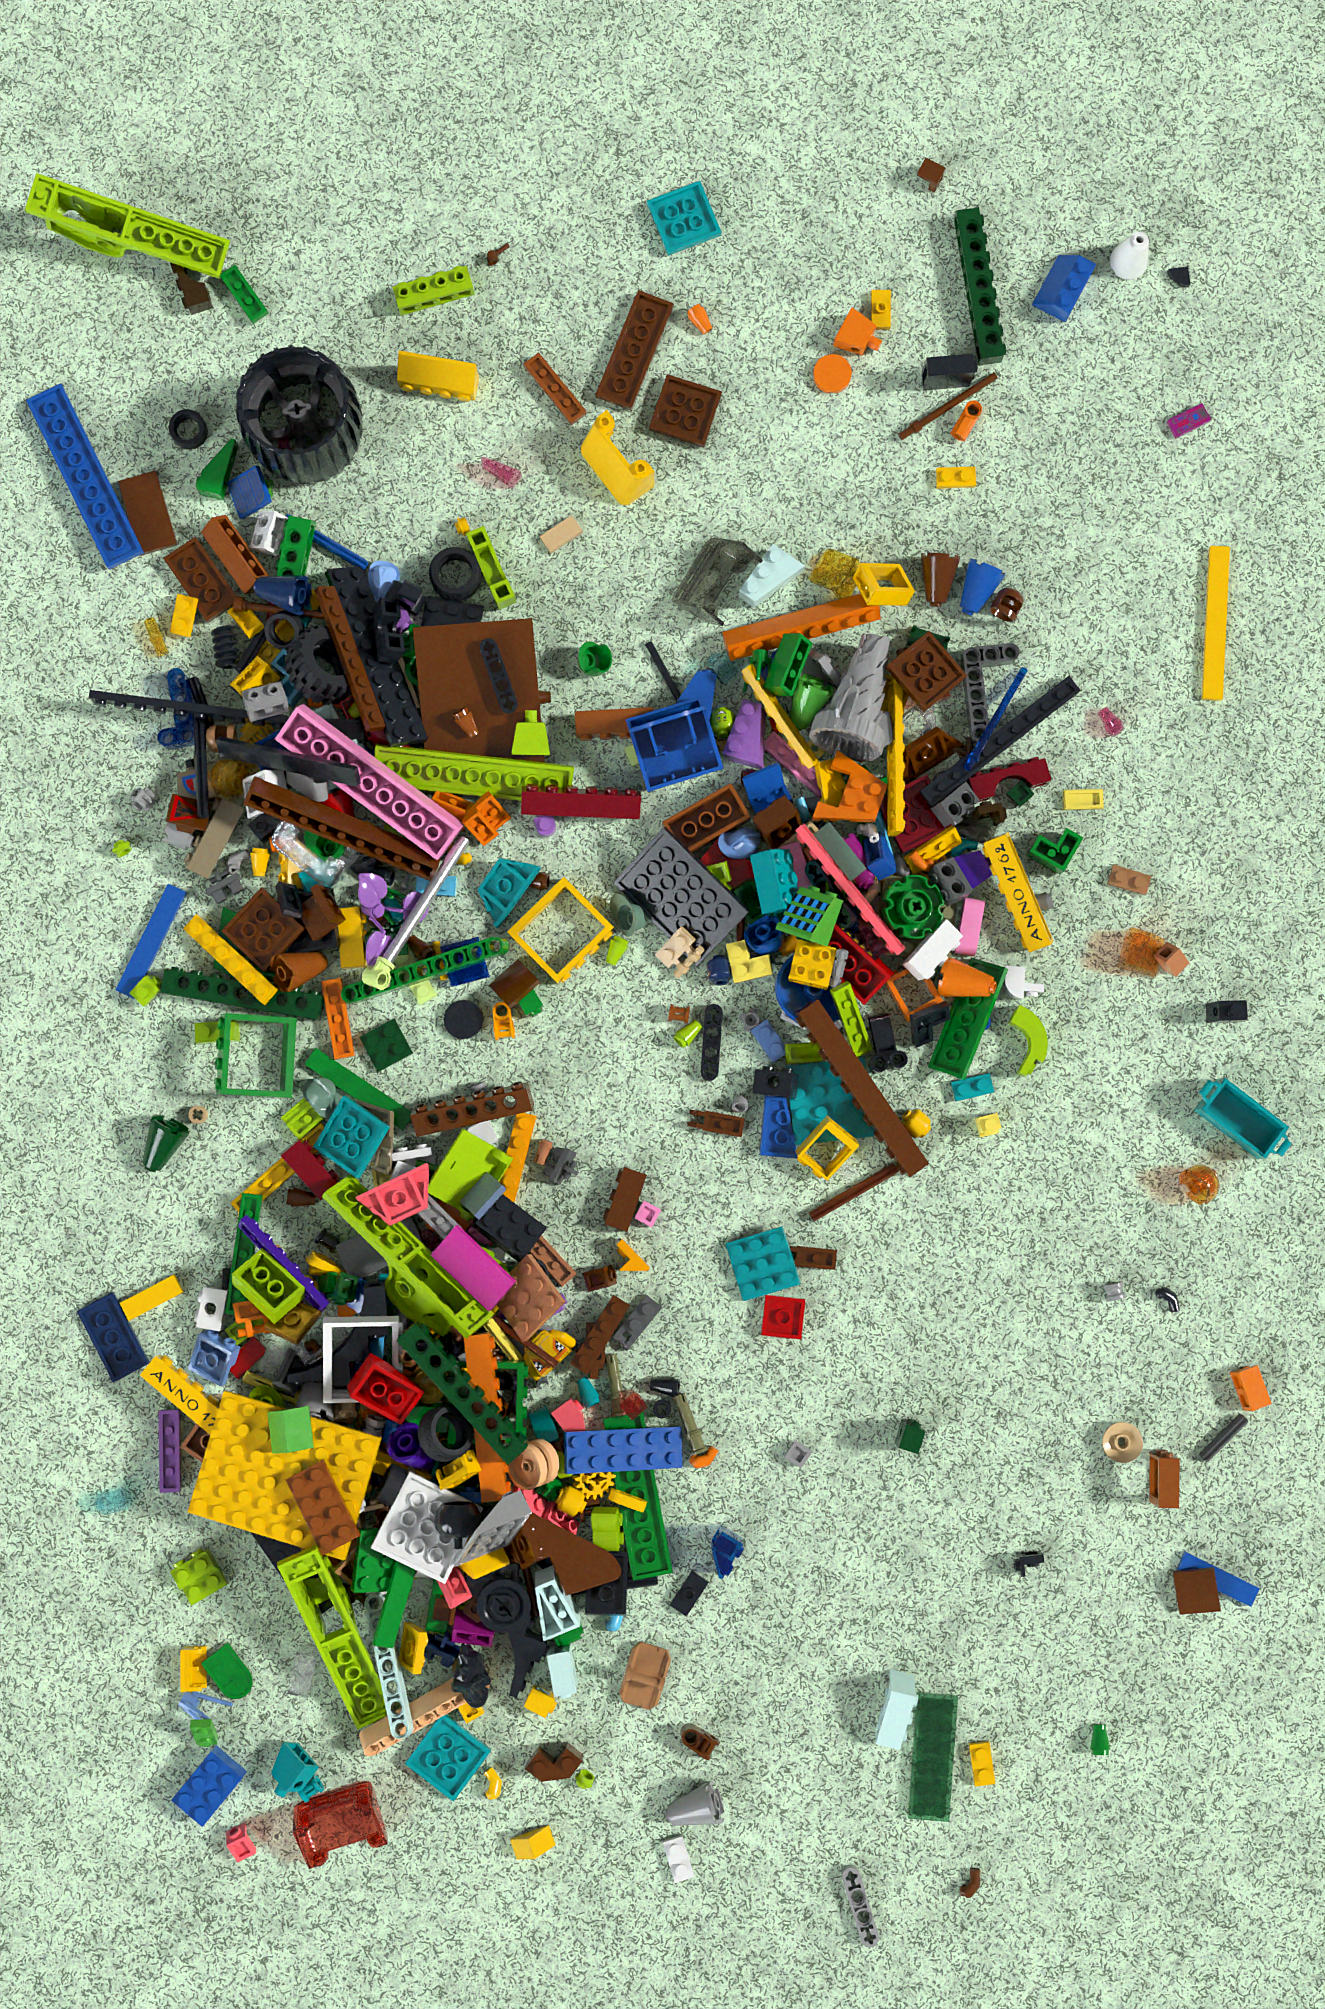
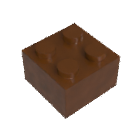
M785 795L775 799L770 806L760 810L752 818L757 832L761 833L760 838L770 850L778 849L796 833L795 830L803 825L798 810Z

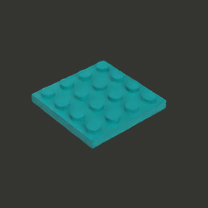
M865 1057L858 1058L866 1069ZM828 1061L785 1066L788 1069H793V1073L799 1074L797 1097L789 1098L792 1128L796 1140L795 1145H801L827 1115L855 1139L874 1137L873 1127H868L862 1118L864 1114L861 1110H857L851 1102L853 1100L852 1096L843 1091L840 1086L842 1082L839 1077L835 1078L830 1072L829 1067L831 1066ZM826 1129L814 1143L838 1141L839 1139Z

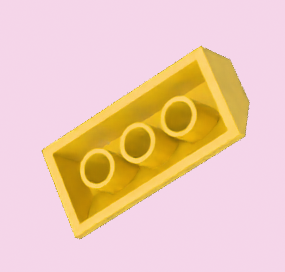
M400 350L398 352L397 382L402 390L407 392L417 390L425 395L434 393L447 399L457 397L464 402L475 401L479 383L476 364Z

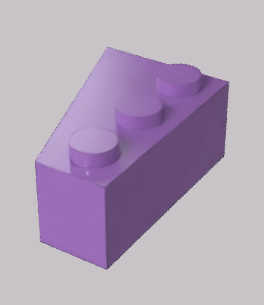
M743 699L723 750L727 760L758 770L764 768L763 753L765 750L766 711L762 704Z

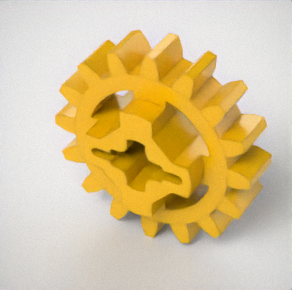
M611 1472L576 1474L572 1476V1479L576 1480L573 1486L583 1492L585 1498L588 1499L590 1497L596 1500L597 1495L602 1498L604 1491L610 1492L608 1486H614L611 1479L615 1478L616 1475Z

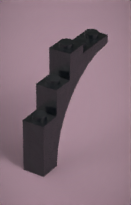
M385 1281L364 1283V1300L359 1317L387 1316ZM388 1326L353 1328L346 1340L332 1352V1387L336 1389L347 1387L351 1381L350 1362L364 1363L370 1354L369 1336L373 1338L384 1337L388 1334ZM323 1358L305 1366L288 1369V1383H293L294 1385H301L306 1381L322 1383Z
M490 1572L477 1579L467 1575L465 1581L471 1594L478 1598L480 1592L493 1580L509 1579ZM499 1600V1608H505L506 1610H508L507 1606L509 1602H502ZM531 1609L526 1622L517 1630L508 1632L515 1662L509 1696L517 1698L519 1692L523 1693L527 1680H524L527 1673H531L534 1661L540 1663L541 1658H545L549 1650L547 1640L543 1642L542 1635L529 1631L534 1621V1618L531 1617Z

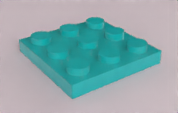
M701 181L647 200L648 209L668 256L719 237L722 234Z
M343 1095L313 1147L355 1178L360 1179L390 1126L349 1097Z
M783 1226L725 1243L743 1301L801 1284Z
M446 1714L435 1721L407 1759L405 1765L454 1802L489 1755L491 1748Z

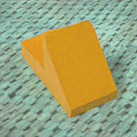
M623 1239L616 1244L619 1247L617 1252L624 1259L627 1256L629 1258L619 1271H648L650 1269Z

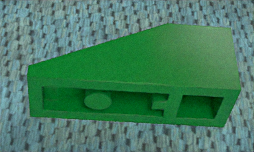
M231 438L205 466L201 475L197 477L196 488L200 495L224 500L227 482H229L239 446L235 439Z

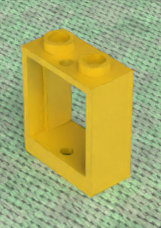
M860 563L853 576L867 605L907 606L915 592L900 564ZM876 580H891L894 587H880Z
M827 1115L795 1151L798 1157L797 1160L803 1166H810L813 1169L814 1175L820 1179L823 1177L828 1181L859 1147L857 1139ZM827 1129L841 1140L845 1146L824 1168L809 1156L806 1151Z

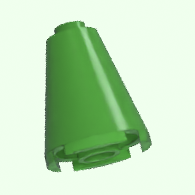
M803 674L802 677L800 675L794 690L789 718L798 731L807 729L814 720L815 715L820 712L834 693V688L830 684L826 687L822 684L824 680L809 674Z

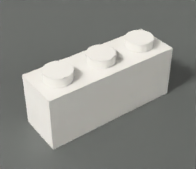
M947 919L943 920L936 931L928 934L902 965L918 981L928 980L935 973V967L947 960V954L950 950L954 951L960 945L959 940L963 935Z

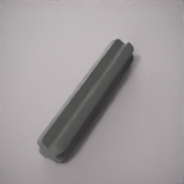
M1239 1414L1200 1452L1201 1458L1209 1462L1248 1423L1247 1418Z

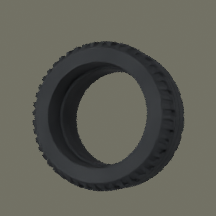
M450 547L441 550L432 559L429 567V578L436 593L444 599L454 601L466 600L475 594L480 586L482 576L480 565L470 551L461 547ZM453 560L467 563L472 570L470 580L459 588H449L439 580L441 568Z
M444 1404L430 1409L424 1414L418 1425V1441L422 1450L427 1456L437 1461L446 1462L463 1456L470 1449L474 1440L473 1426L452 1404ZM440 1416L447 1418L455 1428L456 1441L451 1450L445 1448L439 1442L436 1435V1424Z

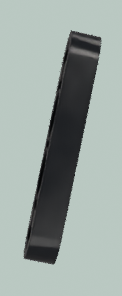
M484 639L480 643V651L500 708L505 713H513L518 707V702L498 645L493 639ZM489 641L490 644H494V648H492L493 655L497 653L498 657L487 661L486 656L490 655L488 651L483 650V647L486 646L485 642ZM492 661L500 662L501 670L499 672L491 671L490 663ZM499 680L507 681V690L499 691L496 686ZM511 691L512 695H508V698L515 703L512 706V710L504 708L503 704L506 703L505 697L500 699L499 695Z
M821 861L808 862L805 866V873L813 887L819 888V893L825 894V891L822 889V882L827 881L829 884L827 891L837 894L836 898L843 901L840 909L841 913L838 914L836 924L840 928L852 927L856 922V916L841 891L835 885L831 875L828 876L821 867L823 865ZM814 866H817L816 873H813ZM845 916H848L847 922L844 923Z
M717 1004L707 1006L704 1015L700 1072L702 1078L706 1081L715 1080L719 1073L723 1012L722 1008ZM713 1007L719 1012V1015L715 1017V1022L719 1021V1025L707 1024V1020L711 1021L712 1017L708 1014V1011H711ZM710 1027L716 1028L718 1031L717 1037L709 1038L706 1033L707 1029ZM708 1047L716 1049L717 1054L714 1058H708L705 1055V1050ZM704 1060L716 1061V1065L712 1064V1070L715 1071V1074H712L711 1078L704 1074V1070L708 1069V1063L704 1064Z

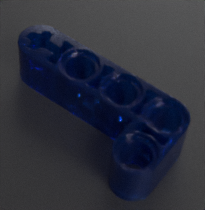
M179 668L171 669L167 674L171 700L177 701L180 694H185V699L181 702L193 703L188 676ZM178 675L181 676V677L178 679L179 684L175 681V680L177 679V676H178ZM173 715L175 727L162 729L157 735L158 742L168 750L193 746V715H189L184 721L180 720V716ZM192 732L191 738L184 740L185 733ZM172 735V741L165 743V738Z

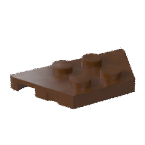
M936 726L906 745L903 752V762L905 764L903 781L905 785L955 754L951 751L952 749L964 748V744Z

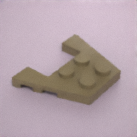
M357 1100V1104L390 1126L378 1147L372 1169L391 1175L394 1112Z

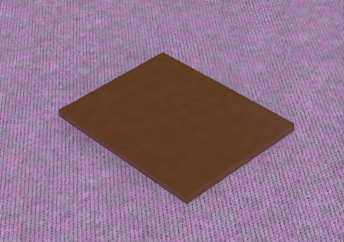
M532 618L413 627L421 717L428 737L427 741L424 742V748L435 751L545 763L544 755H512L517 722H525V710H537V722H541ZM484 639H493L498 645L518 702V707L513 713H505L500 708L480 651V643ZM489 641L485 642L486 646L483 647V650L488 651L490 655L486 656V660L498 657L497 653L493 655L492 652L494 644H490ZM495 660L490 663L491 671L499 672L501 670L499 661ZM499 680L496 684L499 691L507 690V681ZM511 691L499 695L500 699L505 697L506 703L503 704L504 708L512 710V706L515 703L508 698V695H512ZM463 707L471 710L479 733L471 738L454 721L453 714Z

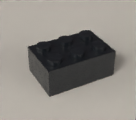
M503 1194L480 1219L477 1218L471 1225L472 1228L517 1262H520L528 1255L547 1229L546 1226Z

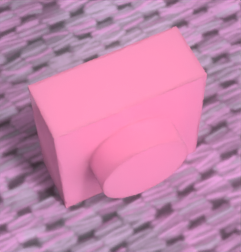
M643 1201L635 1219L652 1227L661 1209Z

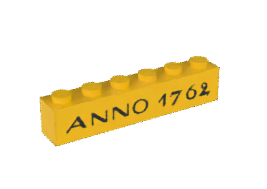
M1009 832L986 840L983 843V852L986 858L989 857L991 860V871L999 879L998 888L1001 894L1006 896V907L1014 915L1013 923L1016 930L1021 932L1022 938L1020 939L1024 949L1027 948L1030 953L1051 945L1054 940Z
M161 1354L155 1356L140 1376L211 1435L220 1405L219 1399L212 1394L208 1395L204 1392V1387L197 1381H191L188 1378L189 1374L182 1368L177 1369L172 1364V1359L168 1356H162Z

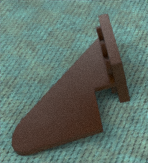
M534 1513L530 1514L511 1541L522 1570L530 1567L535 1562L550 1557L565 1596L613 1582L621 1575V1567L611 1553Z

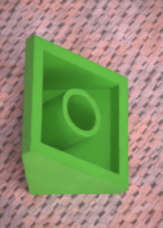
M309 1406L267 1412L272 1454L290 1453L314 1448Z

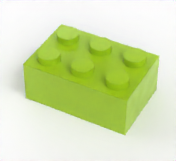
M263 1248L232 1273V1284L274 1324L305 1298V1287Z

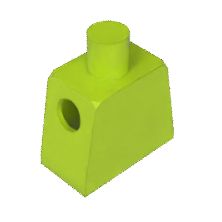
M525 710V722H517L512 755H550L545 722H537V710Z

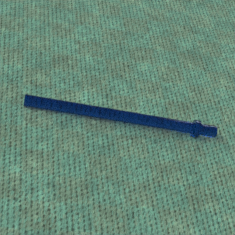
M1025 667L1020 668L975 748L968 754V760L964 765L965 770L971 771L973 765L979 761L981 751L1028 672Z

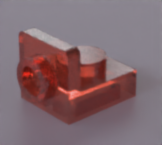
M633 1390L620 1403V1407L631 1420H634L648 1408L647 1403L636 1390Z

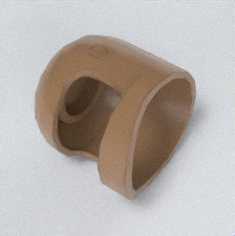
M228 723L226 726L212 725L207 729L205 740L210 751L219 753L216 739L219 736L237 740L235 723Z

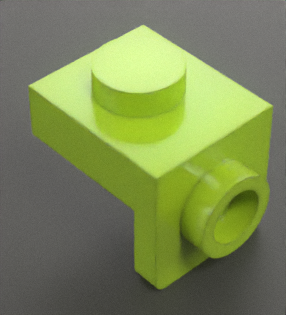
M155 975L144 976L131 990L130 994L145 1007L160 992L162 981Z

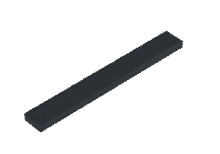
M221 736L216 739L220 757L356 787L361 783L358 766Z

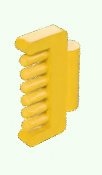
M247 722L240 729L244 735L239 741L254 744V742L256 743L263 739L260 734L263 737L267 736L261 729L267 734H270V731L265 726L258 727L252 725L253 723ZM265 724L271 731L274 730L271 725Z

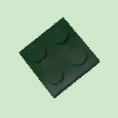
M395 1018L359 1037L378 1073L414 1054Z

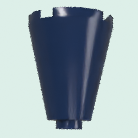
M303 575L261 576L254 582L253 586L257 596L295 615L304 614L305 611H302L304 606L309 605L312 592L311 584L307 582L309 578Z

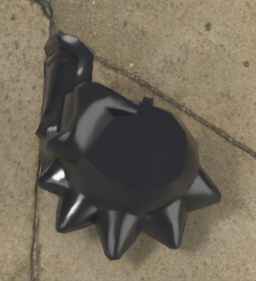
M462 1643L459 1654L453 1659L452 1671L454 1679L451 1683V1688L453 1692L463 1693V1697L469 1706L479 1708L487 1701L489 1690L485 1686L491 1683V1678L485 1670L482 1655L474 1650L470 1644L465 1645Z

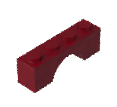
M1034 757L1028 759V763L1020 764V762L1009 764V768L1001 769V767L990 769V773L987 774L977 772L967 780V784L978 797L979 802H983L995 796L998 783L1005 779L1022 780L1030 789L1049 784L1052 780L1046 759Z

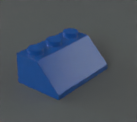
M1058 255L1032 306L1066 323L1096 263L1080 255Z

